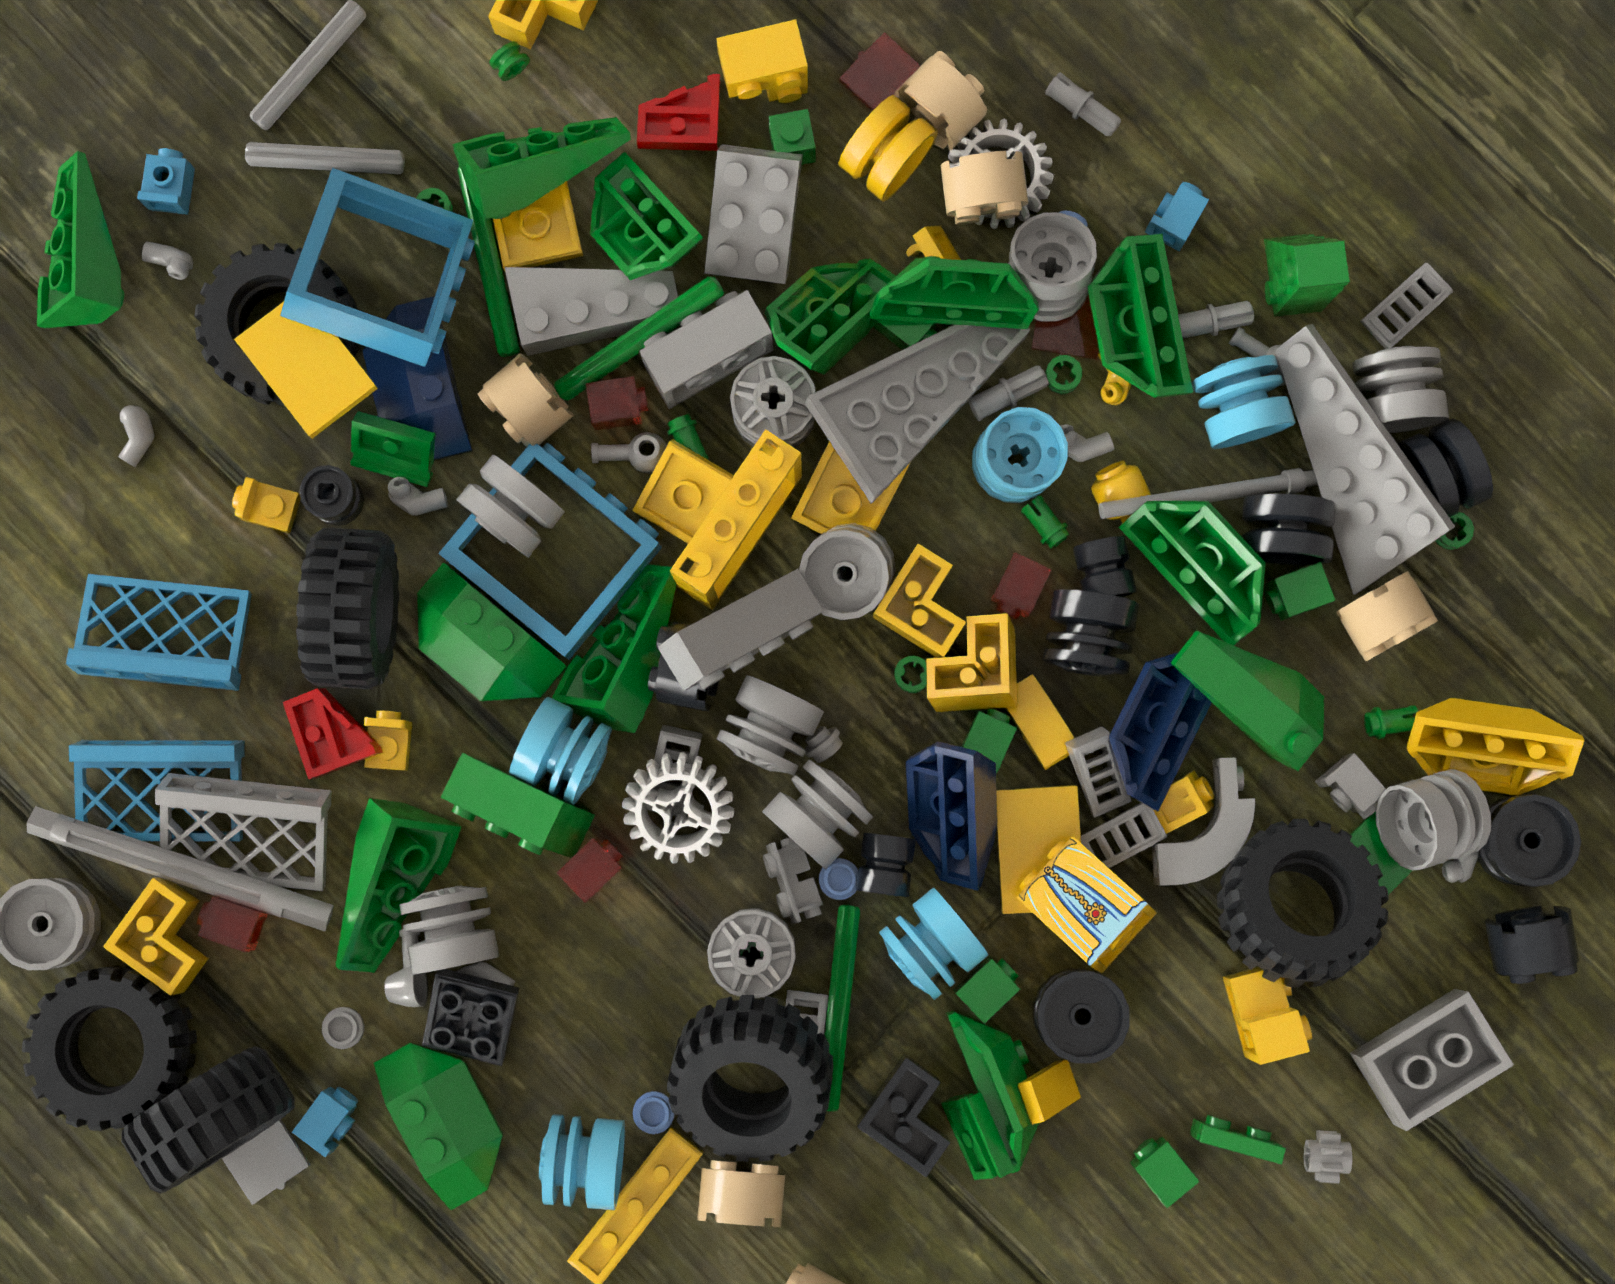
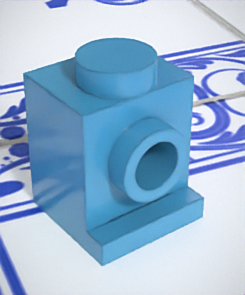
M161 148L158 150V155L146 154L141 191H138L137 199L148 210L188 215L195 168L187 159L183 158V153L177 150ZM162 172L169 173V177L165 181H161Z
M1182 182L1174 196L1168 192L1166 193L1155 212L1156 215L1152 217L1145 233L1149 235L1162 234L1166 245L1180 251L1209 199L1202 196L1203 193L1198 187Z
M332 1087L323 1090L292 1133L321 1155L327 1157L339 1146L333 1141V1138L335 1137L340 1141L355 1122L350 1115L357 1107L358 1099L341 1087H338L336 1090Z

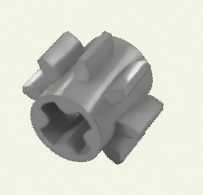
M1317 1130L1316 1140L1305 1141L1304 1167L1306 1172H1315V1180H1319L1320 1183H1340V1174H1350L1352 1169V1147L1350 1142H1342L1341 1134L1337 1133V1131Z

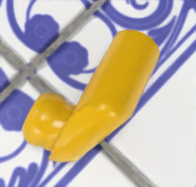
M1107 369L1108 375L1101 389L1102 400L1111 405L1121 404L1128 396L1131 383Z

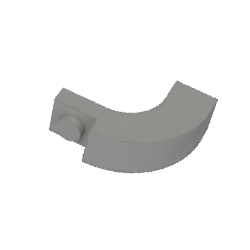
M1236 757L1212 760L1215 805L1208 826L1198 836L1188 841L1152 845L1154 885L1188 884L1205 879L1224 868L1241 850L1252 827L1255 798L1238 799V791H1243L1244 773L1242 766H1237Z

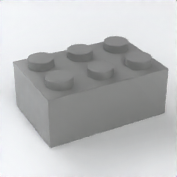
M724 144L720 146L717 150L705 263L706 274L786 283L789 273L801 172V154Z
M748 290L739 295L737 291L728 293L715 303L717 307L704 315L701 311L695 312L680 322L681 328L668 335L666 332L657 333L644 342L645 348L639 352L645 369L668 409L773 351L772 331Z
M1453 989L1350 1052L1393 1125L1405 1131L1413 1128L1514 1065L1470 993L1458 989Z

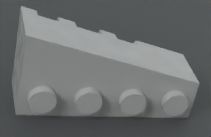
M505 267L521 346L527 356L623 335L678 297L673 271H659L629 280L621 270Z
M796 569L678 631L659 645L658 649L683 691L697 684H700L701 688L705 689L725 677L722 671L729 667L734 673L755 660L754 654L761 652L765 656L785 644L783 639L790 635L791 639L794 640L811 630L813 625L810 620L822 613L823 609L800 571Z

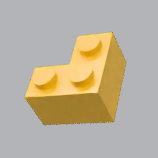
M496 0L488 17L495 34L512 42L515 41L519 45L531 50L547 15L584 31L598 0Z
M796 19L716 38L729 98L738 96L739 99H750L760 95L762 90L766 89L769 102L778 100L780 103H789L800 99L802 94L808 93V65Z
M917 544L875 610L873 618L934 657H945L966 623L932 601L953 565L922 545Z
M1008 613L967 616V656L926 659L927 699L936 712L1017 707L1015 628Z
M160 877L152 878L103 947L170 996L184 993L209 959L176 935L200 900L172 881Z
M1257 967L1252 970L1223 976L1244 1057L1262 1065L1310 1052L1307 1041L1312 1040L1311 1028L1305 1015L1300 1016L1299 1010L1289 1007L1287 997L1292 995L1291 987L1285 986V978L1282 977L1274 983L1263 978L1264 970Z

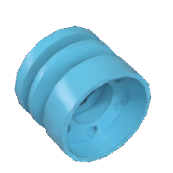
M1264 355L1235 359L1218 365L1210 372L1194 379L1192 384L1196 393L1212 392L1198 401L1199 408L1220 409V413L1212 416L1204 423L1211 448L1221 449L1251 442L1283 431L1296 423L1288 397H1268L1267 392L1283 383L1282 376L1279 374L1264 376L1278 367L1276 356Z
M1017 407L1001 413L978 437L972 451V470L978 484L989 496L1003 502L1022 503L1037 497L1061 475L1067 462L1068 442L1062 427L1049 414L1036 408ZM1020 453L1024 459L1020 464L1014 463L1011 465L1008 458L1012 454L1017 455Z
M547 697L543 700L528 724L514 754L509 773L536 786L545 774L549 772L552 774L548 792L556 796L567 781L569 783L563 800L574 805L582 793L592 785L605 760L612 728L601 723L590 738L588 736L592 728L593 718L586 716L576 729L573 730L569 728L573 709Z
M933 887L912 904L921 921L914 927L899 915L895 920L906 933L902 938L898 940L887 926L879 933L884 939L889 956L911 983L935 1000L942 993L931 980L934 975L939 973L951 987L955 981L946 965L953 960L962 969L969 972L989 954L952 907Z
M553 1114L551 1116L548 1131L543 1138L539 1163V1179L542 1185L543 1204L554 1205L558 1196L559 1186H563L564 1206L571 1207L577 1188H585L587 1208L616 1209L624 1156V1120L597 1118L593 1125L591 1136L588 1137L583 1136L581 1116H574L572 1118L569 1135H565L564 1115Z

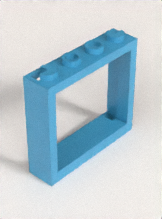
M332 168L289 284L280 316L425 367L431 352L439 354L446 335V331L439 329L441 321L449 323L456 303V299L449 297L451 289L459 291L465 275L466 268L460 267L459 264L461 259L469 260L474 246V240L468 239L473 220ZM337 208L450 248L423 333L307 292Z
M546 443L543 448L538 444L534 446L529 444L512 464L511 467L524 477L535 462L538 461L641 545L585 614L565 636L465 555L462 550L482 527L475 521L476 516L473 514L467 518L438 554L565 658L570 660L632 585L646 565L660 551L661 546L655 540L659 533L644 520L640 519L635 524L624 515L628 508L612 494L609 493L605 498L592 489L596 482L581 469L577 468L573 473L561 464L565 457L549 443ZM492 488L489 493L494 496L497 491Z

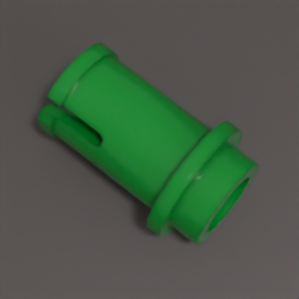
M690 414L680 416L667 423L670 429L667 431L668 436H673L674 440L707 460L709 459L695 429L698 423L696 420L691 419Z
M1040 495L1033 499L1032 502L1041 513V516H1038L1029 504L1022 508L1021 513L1026 516L1042 537L1040 543L1042 545L1047 544L1050 549H1053L1070 536L1066 530L1068 524L1060 522L1044 501L1043 496Z
M1415 705L1389 710H1381L1379 707H1374L1371 712H1367L1364 715L1366 733L1369 737L1375 736L1379 740L1384 739L1386 734L1411 731L1415 720L1413 715L1418 712V709Z

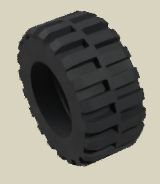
M263 243L253 245L251 248L252 254L247 256L241 250L230 256L233 261L232 264L226 268L219 264L212 273L217 278L212 285L204 283L200 294L205 298L204 305H196L194 317L201 322V326L195 328L197 341L204 346L201 353L206 362L215 369L214 372L245 397L250 396L259 403L269 405L274 401L280 406H285L234 340L245 331L249 314L261 300L275 293L287 292L303 249L299 247L294 251L289 244L276 243L274 250H270ZM319 259L307 292L357 309L355 300L349 294L345 284L327 263ZM339 337L350 353L356 356L359 344Z
M323 528L310 538L311 543L307 545L305 550L306 557L301 567L302 575L298 586L299 599L296 616H298L296 634L299 644L298 657L301 660L300 667L302 673L305 674V678L316 686L373 689L385 682V677L388 676L390 671L389 665L392 663L393 648L396 643V627L399 614V569H397V553L394 551L395 544L391 537L378 530Z
M1293 819L1288 825L1283 821L1271 824L1266 831L1260 830L1230 861V866L1224 871L1220 880L1223 888L1217 894V907L1225 911L1218 920L1221 930H1229L1231 933L1227 943L1233 952L1238 949L1242 951L1246 956L1242 963L1250 970L1258 966L1264 970L1262 977L1273 983L1282 977L1285 978V986L1299 988L1306 982L1311 988L1321 986L1329 979L1335 981L1369 955V951L1378 944L1383 935L1380 929L1387 924L1389 912L1386 908H1381V906L1389 900L1386 886H1379L1378 880L1383 877V874L1378 864L1371 866L1367 860L1371 853L1363 844L1357 848L1350 842L1352 835L1342 829L1338 833L1330 831L1331 824L1318 820L1313 826H1309L1307 819ZM1282 871L1298 872L1312 878L1321 885L1328 894L1334 910V926L1328 935L1309 936L1299 933L1279 918L1269 896V881L1274 873Z
M104 967L77 973L75 977L65 978L55 985V992L45 994L37 1003L41 1011L30 1015L26 1028L33 1030L30 1038L23 1039L22 1052L30 1053V1063L23 1064L26 1077L33 1075L37 1085L31 1088L37 1099L46 1097L50 1101L45 1109L53 1116L66 1115V1124L77 1128L88 1125L89 1130L92 1131L125 1127L155 1103L187 1083L189 1078L185 1075L187 1069L194 1067L196 1058L195 1054L190 1053V1045L197 1043L196 1030L189 1031L187 1020L193 1018L189 1007H180L177 1002L182 997L180 994L170 996L132 967ZM110 1007L125 1012L134 1020L142 1034L144 1043V1055L138 1073L128 1083L115 1087L106 1086L92 1078L85 1070L78 1051L79 1034L86 1019L94 1011Z
M741 995L740 1000L733 1001L732 997L717 1000L715 1008L711 1004L706 1005L697 1012L696 1018L688 1020L683 1027L681 1037L677 1041L667 1083V1091L670 1093L668 1101L671 1111L678 1115L677 1122L686 1133L689 1131L693 1132L692 1139L703 1148L706 1144L713 1148L714 1154L724 1158L726 1154L737 1156L736 1161L748 1162L749 1158L759 1157V1162L773 1160L774 1155L778 1153L781 1157L796 1151L797 1144L800 1147L806 1145L814 1137V1132L821 1128L825 1120L826 1111L829 1106L834 1067L833 1056L829 1053L830 1045L824 1034H817L818 1025L810 1017L807 1016L803 1019L800 1016L801 1010L789 1003L786 1007L779 1005L776 998L766 996L765 1000L754 999V995ZM732 1063H755L774 1071L783 1079L786 1085L769 1093H748L726 1083L716 1070Z
M254 1046L212 1067L207 1072L192 1079L148 1108V1110L124 1127L121 1133V1142L150 1190L161 1194L197 1175L274 1125V1123L285 1117L286 1114L295 1108V1097L267 1052Z

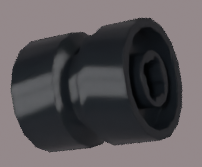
M331 465L318 466L309 471L302 480L300 486L301 502L306 510L326 524L334 526L347 525L354 521L361 513L364 504L363 491L359 484L340 468Z
M1125 536L1098 539L1073 547L1077 570L1085 572V577L1080 581L1082 591L1118 597L1137 593L1133 571L1125 568V563L1130 558Z
M863 833L861 856L867 862L866 865L859 867L856 890L909 897L911 874L905 870V866L913 862L916 839Z

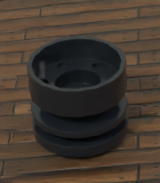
M1055 590L1053 592L1049 618L1067 627L1066 632L1048 633L1046 641L1063 646V649H1045L1042 661L1059 666L1065 671L1082 675L1104 677L1112 674H1128L1130 663L1126 660L1112 657V654L1132 653L1133 647L1123 641L1116 640L1115 635L1116 633L1135 631L1139 603L1127 598L1097 592Z

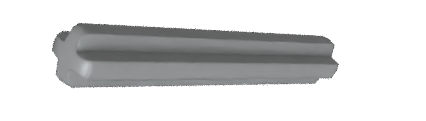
M352 0L347 1L250 112V118L256 125L264 130H268L366 18V13L360 5Z
M249 142L245 148V160L248 165L258 167L332 170V168L340 171L401 174L405 167V158L400 150Z

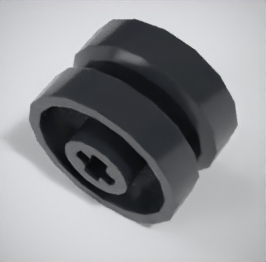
M1451 418L1431 428L1428 437L1419 433L1398 443L1402 452L1449 518L1458 514L1460 505L1469 509L1492 498L1493 482L1487 460L1478 442L1461 421Z
M1260 494L1248 496L1243 502L1242 520L1250 526L1259 529L1250 530L1241 537L1265 563L1283 565L1330 563L1333 557V540L1326 534L1317 531L1326 530L1335 524L1336 504L1332 500L1308 495Z
M1536 794L1500 798L1489 805L1491 832L1487 843L1479 850L1477 859L1486 873L1502 883L1515 886L1537 887L1553 884L1570 872L1578 860L1581 838L1578 824L1566 807L1553 798ZM1527 835L1528 842L1524 843V838Z
M1067 968L1051 975L1039 987L1033 1002V1024L1039 1038L1057 1056L1073 1063H1096L1110 1057L1123 1044L1130 1027L1129 1006L1122 990L1109 978L1086 968ZM1083 1008L1089 1012L1087 1019H1080L1079 1023L1075 1021V1013L1078 1009Z

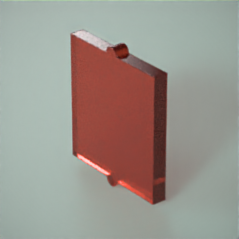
M884 32L865 52L860 51L858 53V59L839 78V81L873 111L887 97L895 95V91L920 65Z
M1089 294L1084 305L1070 317L1059 321L1036 320L1031 349L1097 360L1099 345Z

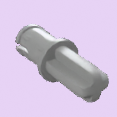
M1061 72L1057 74V77L1055 76L1045 92L1047 96H1050L1073 113L1072 118L1076 120L1081 117L1105 136H1111L1121 123L1120 117L1093 99L1094 92H1086Z
M1248 301L1213 307L1212 304H1208L1204 310L1179 314L1182 337L1188 338L1207 333L1217 336L1218 331L1251 325L1254 322L1253 307Z
M1034 366L1008 380H1005L1003 377L1000 378L999 384L971 397L968 402L976 419L981 421L983 418L1009 405L1012 408L1016 407L1017 401L1048 386V379L1040 366Z

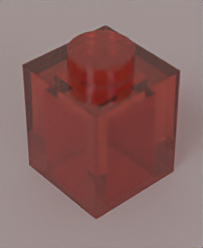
M634 376L586 383L591 423L595 431L643 424L641 412L648 411L645 387L638 388Z
M1014 552L990 601L998 604L996 610L1001 614L1008 613L1009 617L1018 620L1020 615L1027 618L1038 600L1051 573V569Z
M592 838L557 874L587 903L624 869L619 862L623 855L608 839L600 843L597 838Z
M212 896L211 901H206L200 910L197 924L201 928L198 936L242 952L255 951L268 913Z

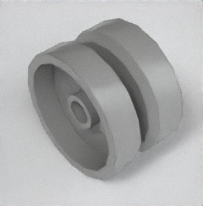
M492 455L481 468L480 473L482 478L497 491L494 496L477 484H468L456 500L476 516L475 521L504 544L508 542L529 558L541 543L539 534L525 522L526 518L529 516L540 526L552 529L565 512L515 469L497 456Z
M850 523L836 525L816 538L802 555L799 571L823 609L822 614L835 619L846 620L860 618L875 609L892 585L896 567L894 553L883 536L871 527ZM843 566H848L852 569L853 576L851 578L844 576L845 568Z
M67 878L28 879L12 886L0 898V953L11 964L26 970L62 968L82 960L95 946L101 931V912L95 897L82 884Z

